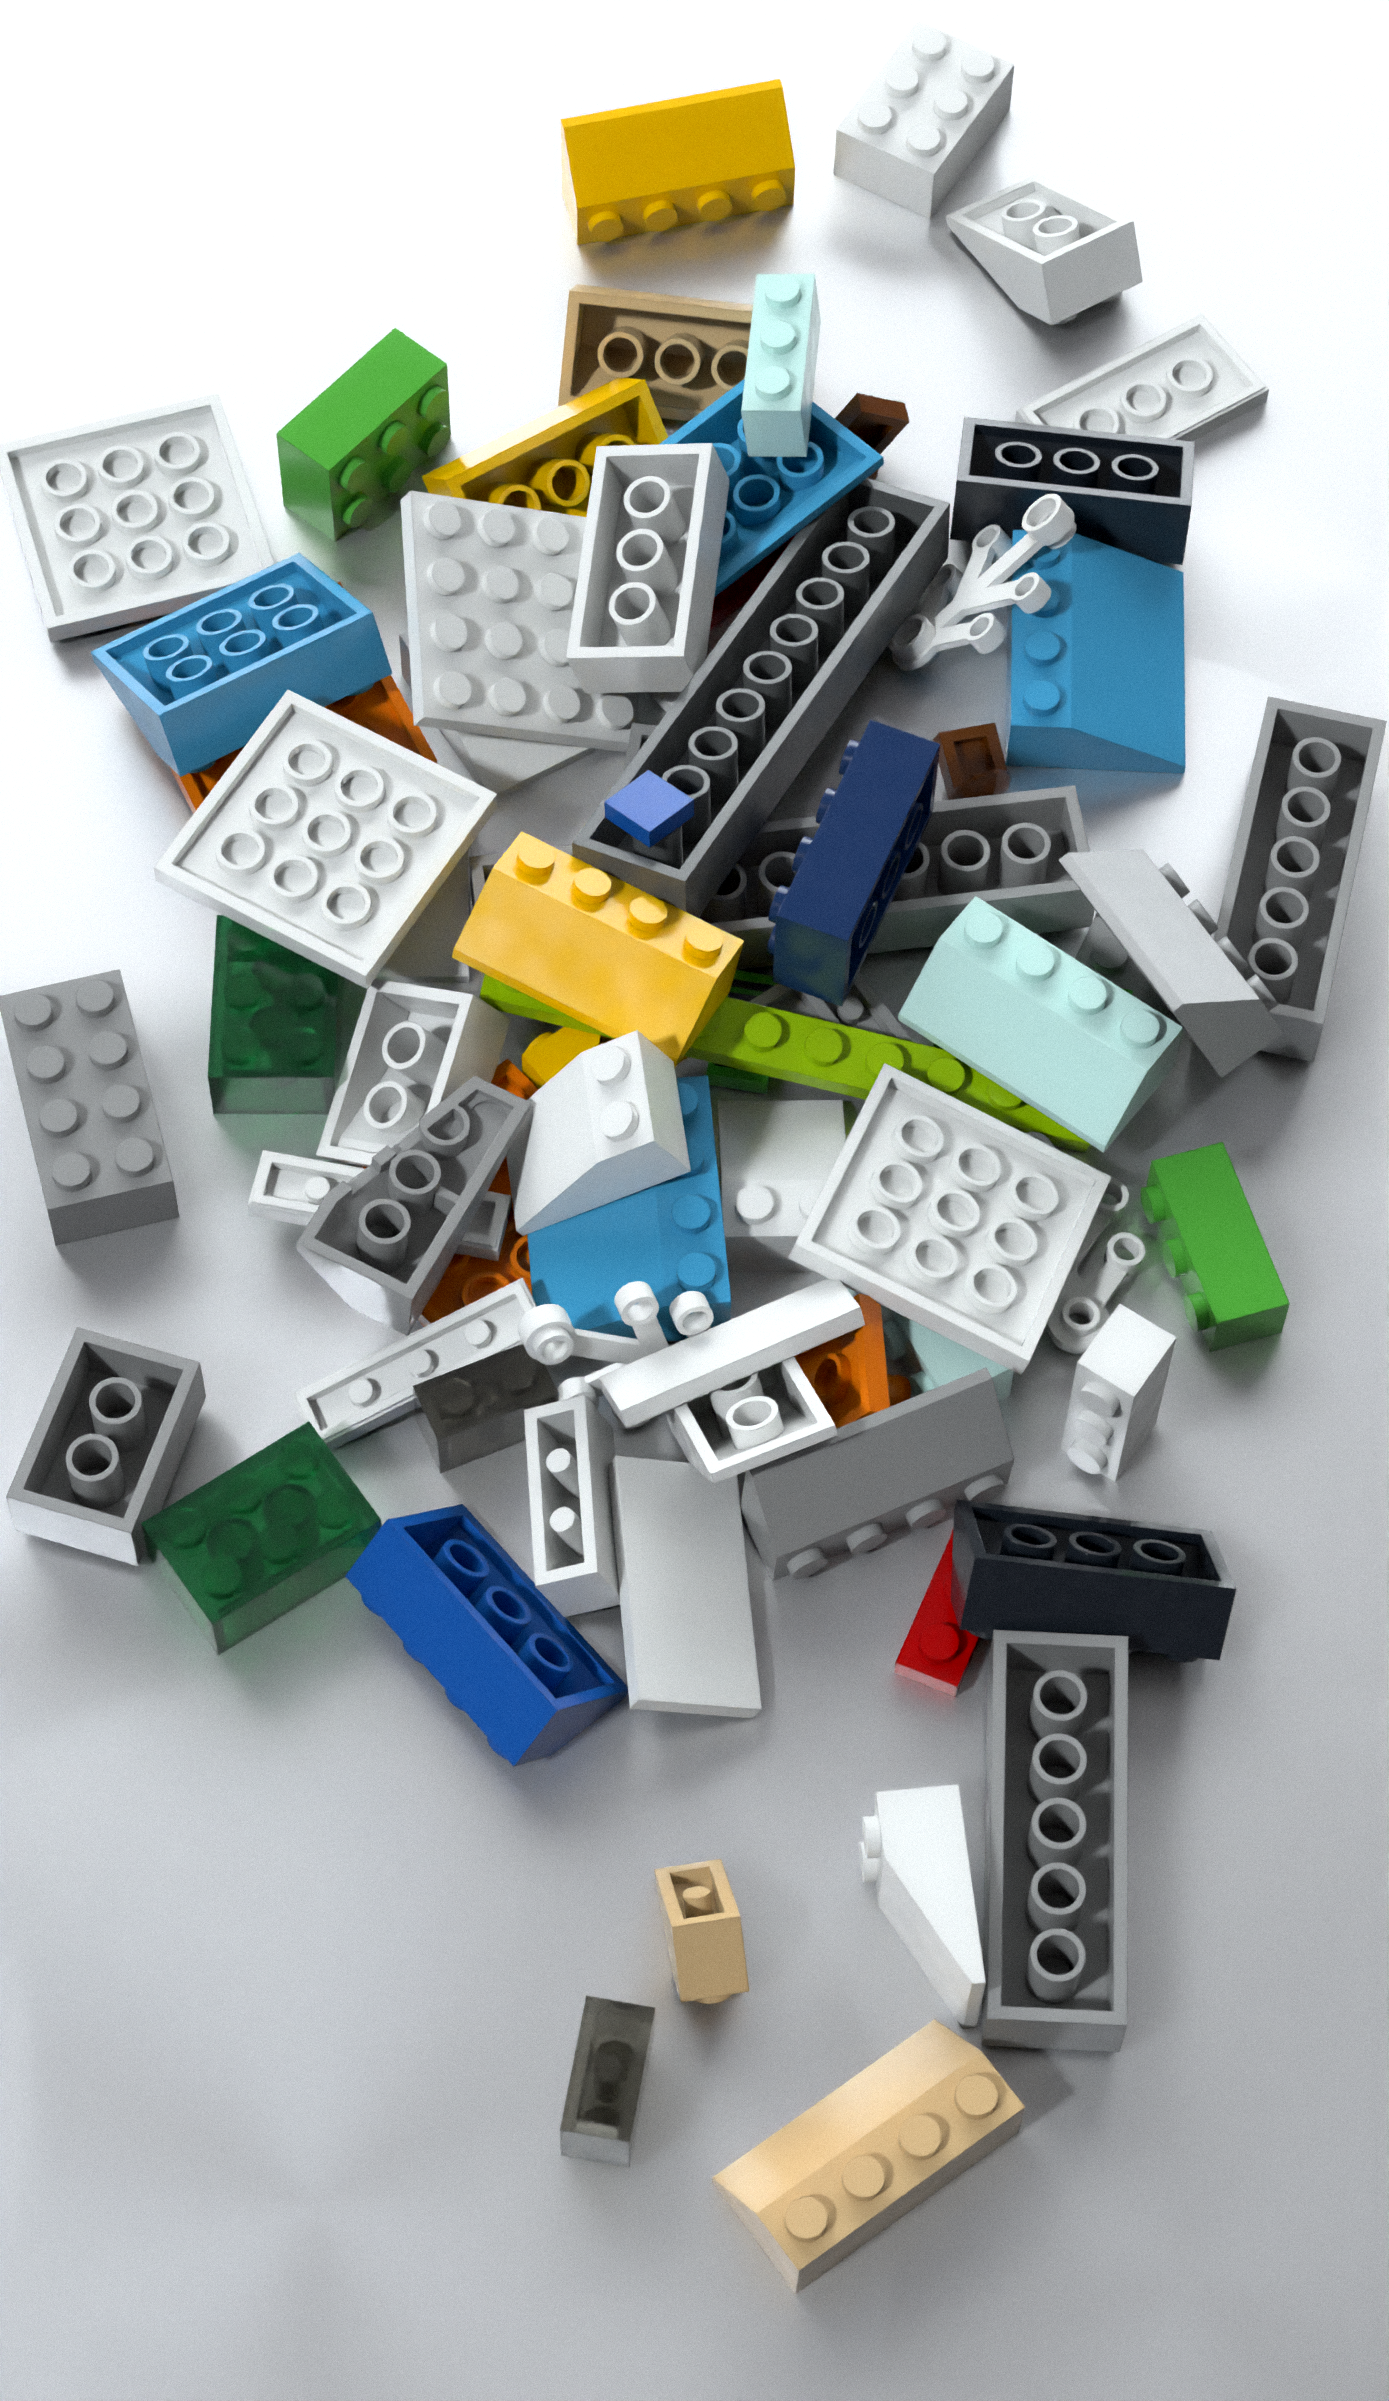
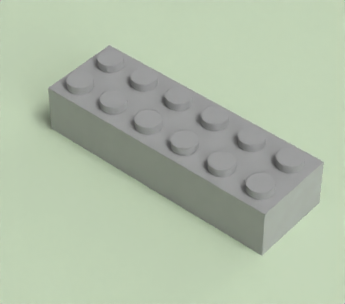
M1269 696L1217 926L1219 929L1215 932L1214 941L1217 943L1227 936L1248 965L1246 969L1240 972L1245 981L1256 974L1279 1004L1270 1010L1269 1013L1283 1031V1034L1260 1051L1314 1062L1327 1012L1387 721Z
M993 1630L988 1658L983 1911V1966L986 1984L982 1998L981 2045L1120 2052L1128 2026V1636Z

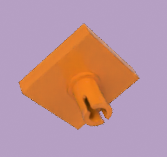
M861 1293L853 1298L861 1307L865 1325L794 1356L833 1420L836 1429L901 1403L911 1397V1386L906 1377L897 1374H887L881 1304L877 1303L870 1296Z

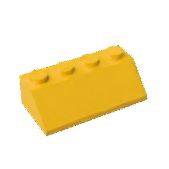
M770 80L561 119L562 197L577 245L598 241L607 242L630 235L652 231L660 232L673 227L705 221H718L726 217L758 211H771L779 207L794 205L795 161L781 80Z
M618 377L423 475L422 478L430 494L587 517L597 446L659 445L668 438V435L645 379Z
M521 831L492 868L453 949L452 958L614 1039L638 1030L674 1062V1067L676 1068L729 994L744 940Z

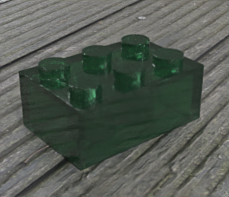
M217 915L208 1061V1082L213 1114L329 1115L340 1079L344 977L223 915Z
M308 1421L141 1523L148 1557L219 1656L343 1579L382 1527V1523L375 1510Z

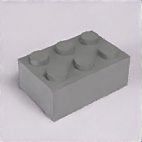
M77 1327L6 1495L15 1530L139 1566L206 1398L200 1362Z

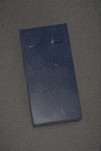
M871 719L860 742L853 739L849 741L839 767V775L843 776L837 790L828 787L824 792L816 814V823L820 824L814 838L804 836L801 840L792 865V871L796 872L791 886L789 888L781 885L770 907L768 920L776 923L767 945V954L774 956L773 982L843 1007L933 814L940 752L939 743Z

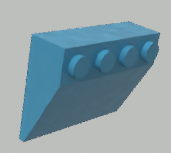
M745 379L660 443H713L730 480L714 597L884 465L882 455L813 401L807 457H748L741 413Z
M1013 530L1011 548L1028 534L1025 530ZM1076 533L1069 542L1060 548L1050 549L1048 546H1043L1008 577V582L1018 580L1027 573L1035 572L1051 588V596L1041 609L1031 614L1024 613L1017 604L1007 606L1006 766L1184 774L1186 759L1183 572Z
M301 553L292 555L91 651L94 663L156 754L180 777L188 773H198L207 770L215 764L217 759L241 747H245L287 690L325 707L346 696L362 694L371 689L375 682L393 674L373 612Z
M708 1076L676 1078L691 1172L527 1234L532 1297L537 1306L556 1304L563 1307L575 1329L637 1339L633 1327L623 1322L614 1303V1298L618 1290L624 1285L635 1281H642L650 1285L658 1301L659 1311L656 1317L667 1341H680L688 1338L687 1335H683L677 1330L669 1313L670 1304L682 1293L698 1291L704 1294L714 1314L713 1322L710 1325L711 1328L731 1319V1292Z

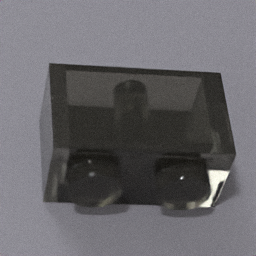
M520 1344L414 1385L415 1419L441 1474L526 1441L524 1410L559 1401V1392L546 1365L531 1358L526 1352L524 1345Z
M586 1995L560 2126L561 2156L630 2168L655 2036V2007Z

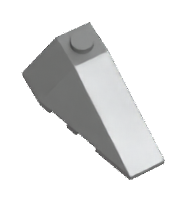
M474 1075L419 1120L417 1128L392 1148L388 1145L372 1157L371 1164L348 1183L343 1180L329 1191L296 1242V1250L351 1309L408 1336L438 1287L530 1110L531 1102Z

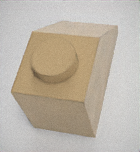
M715 1859L654 1869L671 1969L680 2001L694 2000L702 2004H713L728 1999L732 1994L748 1992L749 1984L741 1917L722 1860Z

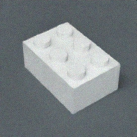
M918 20L837 127L833 174L930 219L1009 112L1015 64Z

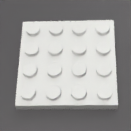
M219 393L0 444V476L50 642L173 613L274 565V560Z
M417 491L407 493L400 501L414 726L627 752L632 722L639 723L637 692L585 693L566 659L586 517Z
M287 690L153 867L155 880L367 989L497 809V793Z
M884 1063L788 1258L831 1280H840L845 1287L857 1293L868 1295L877 1303L1022 1375L1031 1360L1111 1176Z

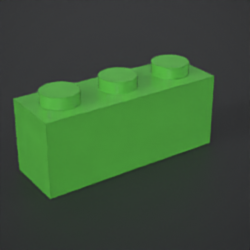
M1220 1142L1152 1160L1146 1187H1142L1140 1191L1142 1207L1149 1223L1159 1224L1165 1239L1162 1242V1253L1166 1268L1172 1278L1180 1277L1187 1294L1184 1296V1309L1191 1329L1194 1332L1202 1331L1210 1352L1282 1333L1290 1303L1224 1143Z

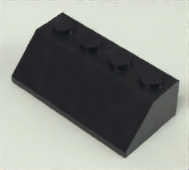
M964 417L950 539L966 541L972 544L974 538L982 529L989 525L997 524L1012 540L1013 530H1024L1022 520L1027 509L1039 498L1048 494H1057L1074 512L1076 534L1159 564L1183 565L1192 508L1195 442Z
M956 1500L953 1526L951 1603L959 1630H966L976 1637L992 1640L993 1630L1128 1636V1654H1131L1134 1650L1161 1653L1171 1660L1185 1663L1194 1662L1198 1658L1220 1660L1237 1589L1212 1530Z

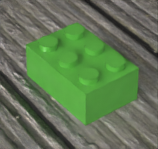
M397 328L391 330L276 433L283 505L334 542L351 527L357 528L363 524L377 503L388 493L400 490L408 481L411 473L429 456H437L446 447L451 437L447 363Z

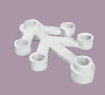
M1057 494L1045 495L1036 500L1027 509L1023 516L1022 527L1028 534L1012 548L1011 538L999 525L992 524L982 529L972 542L973 552L964 575L954 564H947L941 567L928 586L929 592L920 614L907 617L888 644L889 648L893 651V661L902 670L910 671L928 667L936 661L943 650L971 644L979 653L987 654L995 650L1003 642L1006 636V628L992 613H983L972 622L957 624L966 615L1017 604L1024 613L1031 614L1041 609L1048 602L1051 596V588L1035 572L1027 573L1015 581L1003 582L1043 546H1048L1050 549L1060 548L1069 542L1075 534L1074 512Z
M1037 1132L1025 1133L1055 1148L1045 1135ZM1114 1178L1110 1179L1104 1194L1113 1196L1117 1199L1118 1204L1107 1205L1102 1201L1100 1202L1046 1323L1047 1331L1057 1347L1068 1353L1082 1354L1087 1350L1110 1318L1105 1307L1124 1278L1133 1275L1139 1270L1145 1255V1246L1136 1235L1127 1232L1114 1235L1109 1240L1104 1253V1266L1085 1290H1083L1077 1269L1109 1222L1115 1221L1123 1215L1129 1200L1127 1187L1121 1181ZM1114 1250H1128L1133 1254L1134 1259L1123 1260L1115 1254ZM1069 1315L1082 1316L1090 1323L1085 1325L1077 1324L1070 1319Z
M642 1281L628 1283L618 1290L614 1298V1303L623 1322L633 1327L637 1339L575 1329L566 1310L556 1304L537 1306L521 1318L518 1324V1333L526 1352L531 1358L538 1360L542 1364H557L567 1359L570 1355L615 1362L585 1377H573L564 1381L556 1390L555 1398L557 1401L585 1395L598 1409V1397L604 1395L599 1376L671 1346L667 1343L656 1317L659 1311V1304L649 1284ZM689 1291L682 1293L672 1301L669 1307V1313L677 1330L681 1334L687 1335L688 1338L711 1329L710 1325L713 1322L714 1314L706 1297L701 1292ZM610 1405L614 1417L621 1428L636 1429L645 1425L650 1420L648 1419L630 1428H626Z

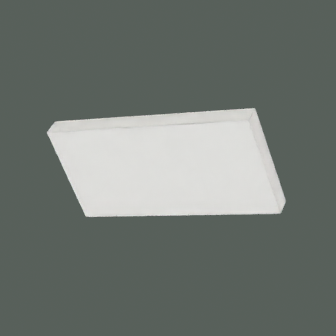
M1200 314L1016 410L1015 422L1194 441L1266 403L1269 389L1207 318Z
M616 1455L608 1464V1476L630 1709L753 1718L762 1710L737 1475L713 1484L692 1464L687 1462Z

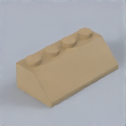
M576 284L569 290L558 406H563L618 377L645 379L660 418L690 421L745 379L753 305Z
M934 2019L712 2177V2183L794 2293L797 2294L1019 2133L1025 2106L982 2051Z

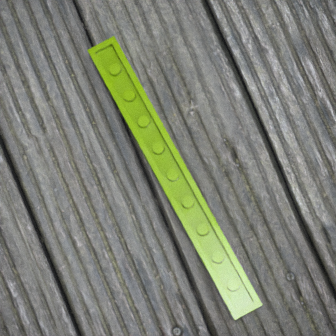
M486 974L484 975L479 998L498 1011L612 1038ZM730 997L724 999L684 1055L864 1100L867 1099L884 1063L1023 1133H1041L1054 1146L1085 1153L1090 1145L944 1049Z

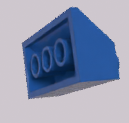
M463 1504L387 1519L345 1575L361 1594L365 1606L377 1616L382 1617L403 1641V1647L409 1656L428 1669L445 1689L448 1700L455 1707L466 1712L487 1736L488 1744L492 1750L508 1760L513 1767L553 1755L622 1701L628 1694V1686L567 1618L535 1587V1583Z

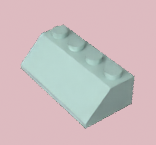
M976 896L938 939L898 1015L900 1022L1103 1153L1175 1066L1183 1031L1182 1026Z

